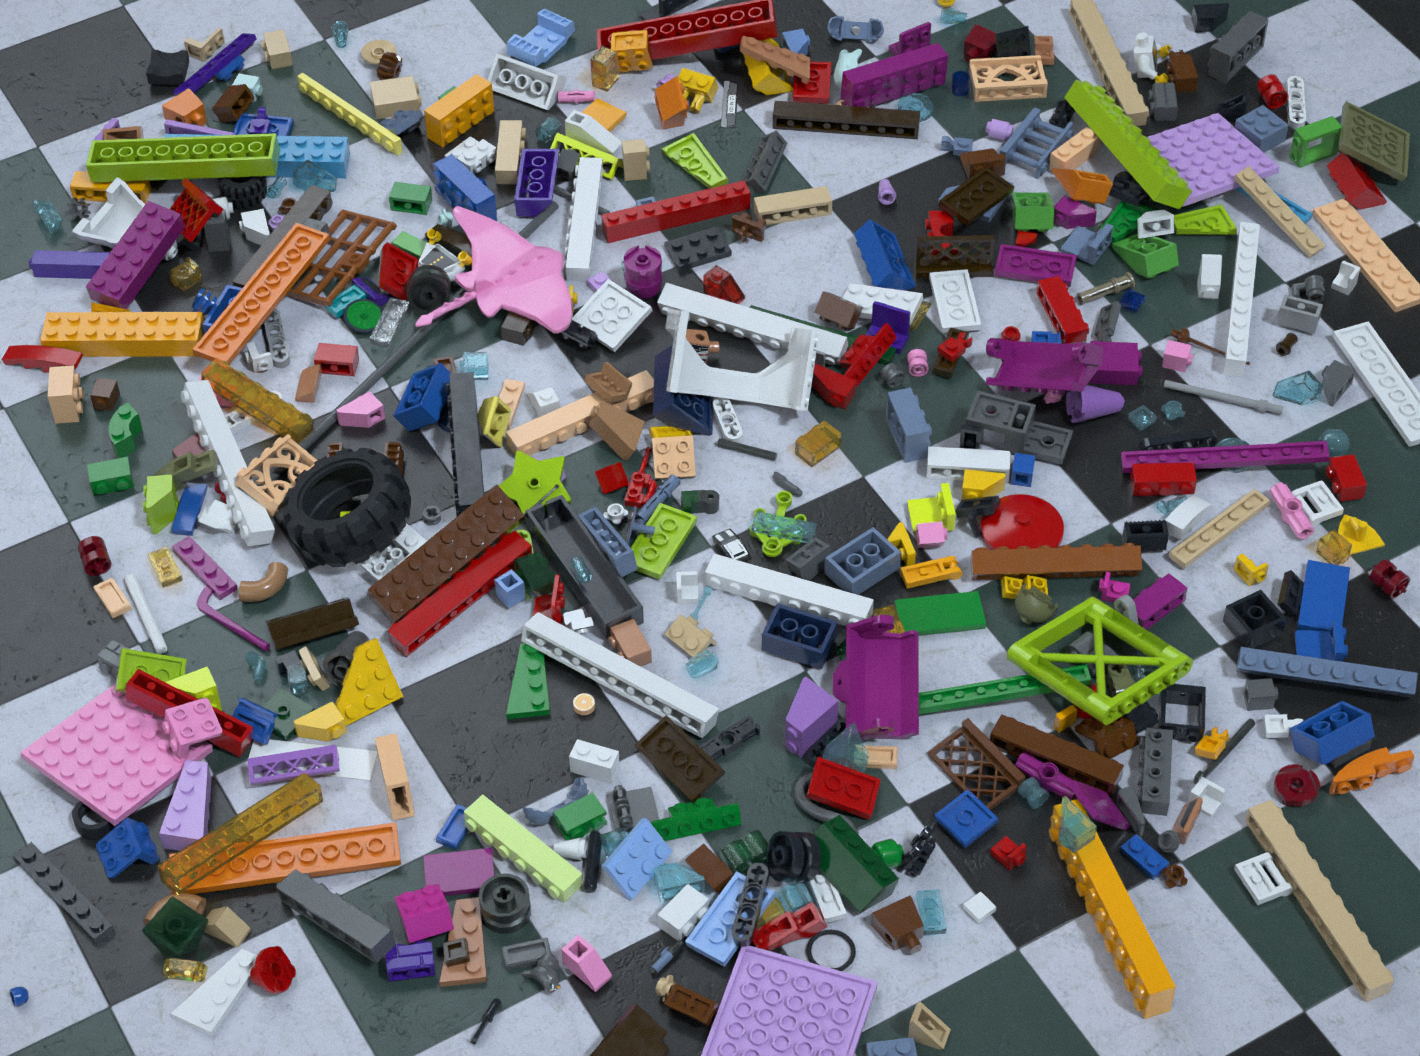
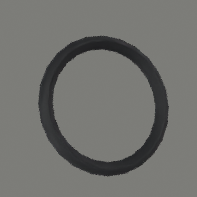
M833 929L823 930L815 934L810 939L806 950L810 963L819 965L812 956V945L819 937L827 934L841 936L849 943L851 948L849 960L844 965L831 969L843 971L853 963L856 949L853 940L847 934Z

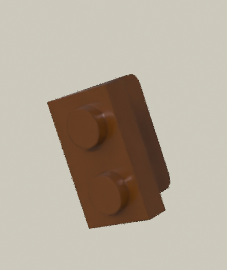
M993 148L960 154V160L968 179L985 167L999 176L1005 175V154L997 155L996 150Z
M1123 716L1108 725H1104L1092 717L1082 720L1080 724L1074 727L1076 733L1093 741L1095 751L1099 755L1109 759L1139 744L1133 721Z

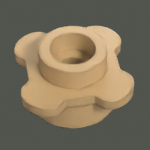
M668 975L666 978L662 977L657 983L656 994L663 997V1002L666 1001L675 984L672 975Z

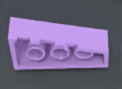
M185 761L159 832L163 848L185 852L207 849L212 779L207 762Z

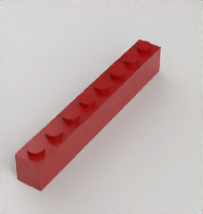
M743 180L602 214V232L607 243H612L751 209V192Z
M515 530L505 535L498 544L488 548L479 559L473 560L464 571L458 572L450 582L440 586L435 594L425 598L416 609L410 610L401 621L392 624L388 630L389 642L405 657H408L495 587V579L511 569L515 571L533 557L532 545Z

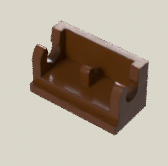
M704 843L685 859L686 863L719 895L734 876L733 872Z
M676 983L664 1003L667 1008L674 1009L700 1021L708 1027H711L713 1015L716 1016L719 1009L717 1002Z

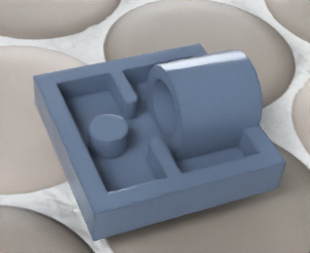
M413 109L408 111L399 110L393 114L394 117L380 122V125L395 135L401 132L408 134L421 125L420 120L424 116L421 111H413Z

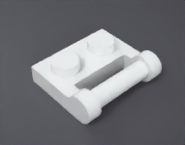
M1322 480L1291 492L1295 498L1302 502V510L1313 527L1322 521L1343 514V507ZM1306 496L1318 513L1314 514L1302 497Z
M1269 852L1238 863L1234 868L1257 905L1280 896H1288L1294 891L1292 885L1286 882L1274 864V858ZM1262 866H1265L1267 868V870L1277 883V887L1274 886V884L1272 883V881L1270 880Z

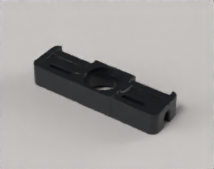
M747 716L699 745V747L713 760H716L722 755L727 756L743 746V742L756 734L759 736L760 726L757 723L754 724L753 719ZM731 738L734 742L726 745L722 743V740Z

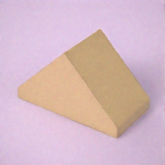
M228 906L211 910L199 926V930L237 948L251 931L250 927Z
M917 1002L909 1023L908 1038L914 1037L915 1042L939 1050L944 1049L951 1029L924 1004Z

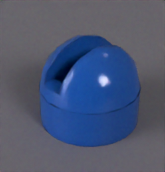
M20 986L9 990L15 1007L27 1002L29 993L26 988Z

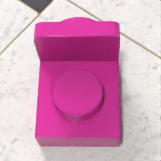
M1106 572L1105 579L1100 580L1098 591L1102 592L1101 600L1114 603L1122 595L1129 594L1130 584L1110 580L1111 573Z

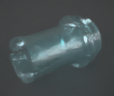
M278 176L272 185L267 187L266 193L270 198L279 197L281 190L287 185L286 179L280 183L283 179L282 176Z
M574 557L570 564L576 573L577 581L581 583L589 582L592 578L591 570L587 568L583 557Z

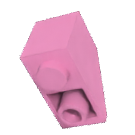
M370 391L336 410L338 423L341 426L369 428L385 419L383 404Z
M577 935L561 949L563 965L595 992L612 978L611 972L595 948L581 936Z

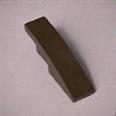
M440 224L432 228L435 230V234L437 231L441 234L440 241L436 243H439L446 250L454 252L457 258L461 251L467 252L472 257V245L466 234ZM426 232V233H425V237H426V239L429 241L430 238H428L427 232Z

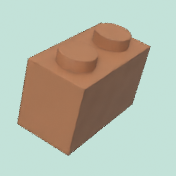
M634 619L610 627L611 636L608 637L612 649L617 650L619 656L640 667L652 663L651 648Z

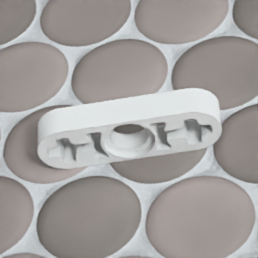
M716 398L713 401V413L724 439L741 443L743 439L742 428L730 400L727 398ZM731 419L733 420V422L724 423L723 420Z

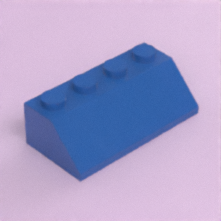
M869 219L854 235L857 240L856 245L862 253L861 257L866 263V270L872 278V285L874 287L895 290L915 288V282L895 234Z

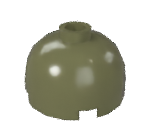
M1023 584L1015 597V607L1021 615L1020 619L1027 624L1032 622L1039 624L1050 620L1059 608L1057 602L1053 605L1051 603L1052 598L1035 587H1031L1030 590L1026 589L1027 585Z

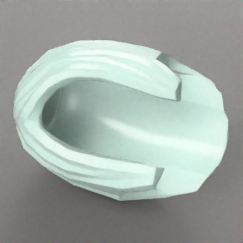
M845 49L840 52L834 71V80L839 89H841L843 71L858 67V59L862 54L861 49H857L852 53Z

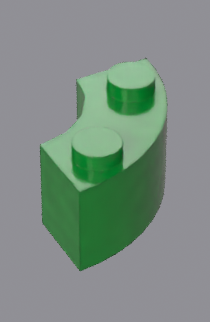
M128 402L118 408L109 423V436L116 458L126 457L136 451L133 440L142 430L139 414Z

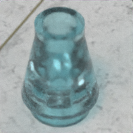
M949 7L942 8L940 21L945 23V25L966 23L967 13Z
M336 21L331 27L336 46L339 48H344L347 45L349 27L344 21Z

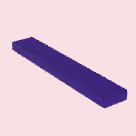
M242 33L175 89L173 92L174 96L179 95L188 88L193 93L256 41L255 34Z

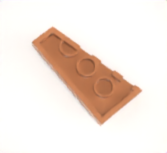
M742 36L740 52L760 62L765 60L771 67L775 69L780 67L787 71V75L791 77L796 75L802 78L801 82L808 83L810 77V57L792 52L786 48L774 46L771 43L758 41L753 37Z
M479 897L456 900L452 918L454 929L450 930L448 942L466 938L470 962L447 967L444 957L439 982L440 987L487 982Z

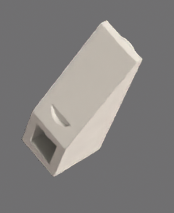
M574 110L565 120V134L571 139L611 155L622 145L618 138L589 115Z

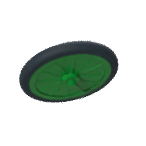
M369 299L352 301L346 306L343 313L345 324L354 332L361 334L377 331L383 325L385 319L384 311L380 305Z

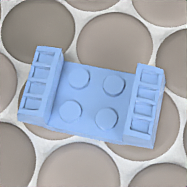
M545 8L537 13L538 25L524 38L514 34L507 42V55L537 67L542 62H547L566 44L568 38L575 31L573 21Z

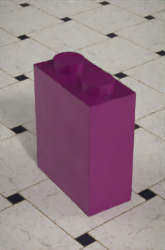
M1090 341V344L1103 346L1102 366H1098V370L1089 383L1137 385L1138 377H1142V365H1139L1142 352L1138 351V343Z

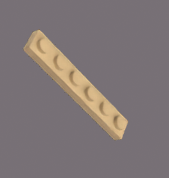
M1250 166L1235 175L1234 180L1309 258L1324 249L1325 244Z
M1253 489L1169 552V558L1185 569L1268 507L1270 500L1256 489Z

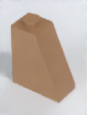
M602 400L598 406L594 405L591 409L589 416L592 418L589 426L623 460L628 461L636 450L645 421Z

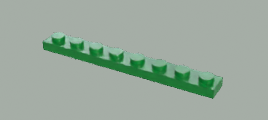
M1087 664L1062 668L1063 671L1084 685L1092 686ZM1029 674L919 693V715L1055 691Z

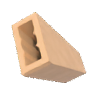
M397 733L376 737L375 742L392 819L395 821L413 817L415 814L410 786Z

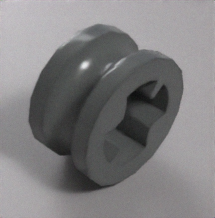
M436 506L424 508V523L430 526L438 524L441 521V510Z

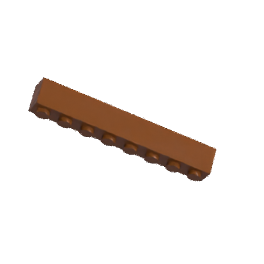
M1125 543L1122 546L1103 544L1101 547H1093L1091 544H1084L1080 547L1061 545L1059 548L1043 545L1034 549H1030L1029 546H1020L1017 549L997 547L996 550L978 547L972 550L970 555L971 580H1002L1004 576L1025 579L1027 575L1040 578L1105 577L1106 572L1111 573L1110 577L1139 576L1142 572L1141 546H1135L1133 543Z

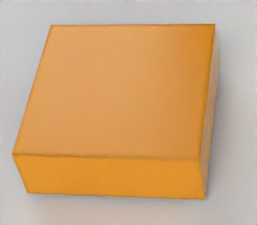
M1072 705L1055 715L1054 729L1059 733L1075 724L1078 710Z

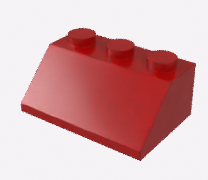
M1341 153L1327 165L1330 171L1329 176L1338 183V190L1346 195L1345 200L1352 206L1362 210L1387 203L1365 167L1350 155Z

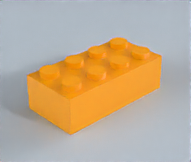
M475 74L425 109L427 138L443 148L494 112L492 83Z

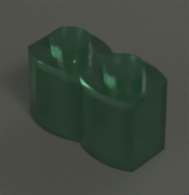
M537 551L515 559V573L524 581L525 590L531 599L553 592L555 573L551 572L548 568V562L544 556L542 557Z
M760 830L752 831L741 839L723 846L720 849V859L733 874L739 872L746 876L752 864L762 863L766 865L768 842Z

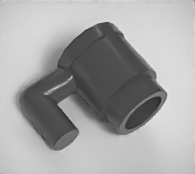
M1312 275L1307 277L1305 282L1293 284L1291 286L1292 296L1300 298L1299 291L1306 290V296L1309 301L1321 303L1325 296L1323 277Z

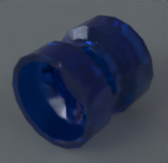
M957 71L952 75L951 91L954 95L965 96L969 93L970 75L967 72Z

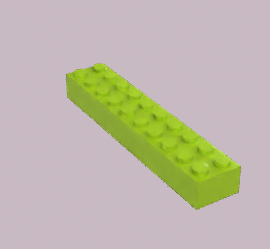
M1075 80L1064 97L1154 201L1180 209L1192 193V190L1188 187V182L1178 175L1179 172L1169 165V161L1159 154L1160 151L1150 144L1151 140L1141 134L1142 130L1132 124L1133 120L1124 115V110L1114 103L1115 100L1105 93L1106 90L1099 85L1093 86L1085 80L1084 82Z
M276 133L92 140L86 168L91 182H113L117 177L122 181L276 176L280 147Z

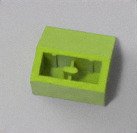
M172 474L147 476V485L143 486L144 497H146V501H143V511L147 513V526H151L153 534H158L174 521L179 507Z

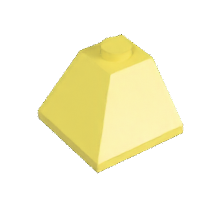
M493 396L483 400L482 406L478 410V420L483 434L497 447H502L512 409L499 397Z

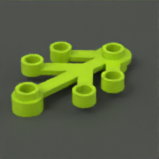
M780 491L776 494L778 509L774 523L766 515V511L763 508L754 510V520L762 522L771 532V537L769 538L762 531V526L757 523L750 526V535L762 542V552L768 557L779 556L782 553L783 547L790 543L799 544L803 540V533L800 530H793L790 535L779 540L781 534L795 527L804 528L807 524V518L803 514H798L794 519L783 524L786 509L792 505V494L788 491Z

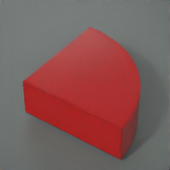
M1018 231L1015 246L1025 247L1034 244L1037 234Z

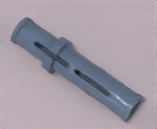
M672 474L663 485H659L656 488V493L636 513L635 520L642 519L645 524L659 503L669 500L671 493L681 484L680 479Z

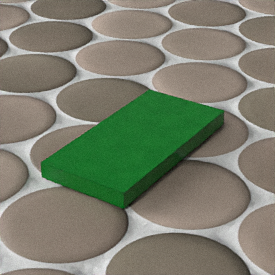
M978 591L897 599L894 603L900 633L915 630L918 632V636L986 629V621Z

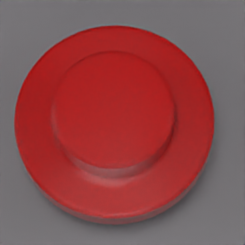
M1008 326L1002 331L1001 339L1020 341L1021 334L1018 328Z

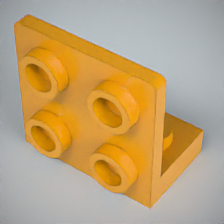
M647 30L612 33L611 53L618 71L628 72L632 70L653 69L648 52Z

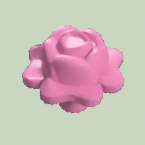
M1048 390L1044 400H1046L1047 404L1059 402L1063 394H1053V390Z

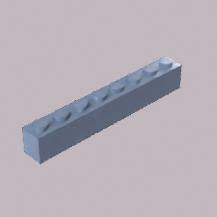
M1241 647L1239 650L1236 672L1409 698L1415 695L1418 675L1415 672Z

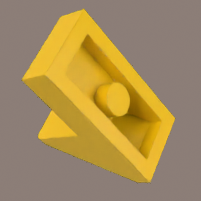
M900 522L887 540L901 552L900 560H904L906 566L914 565L916 552L903 522Z

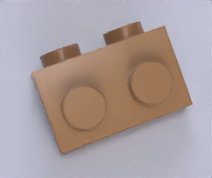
M608 362L603 364L601 372L587 374L584 380L592 390L600 394L609 403L627 400L632 387V382Z

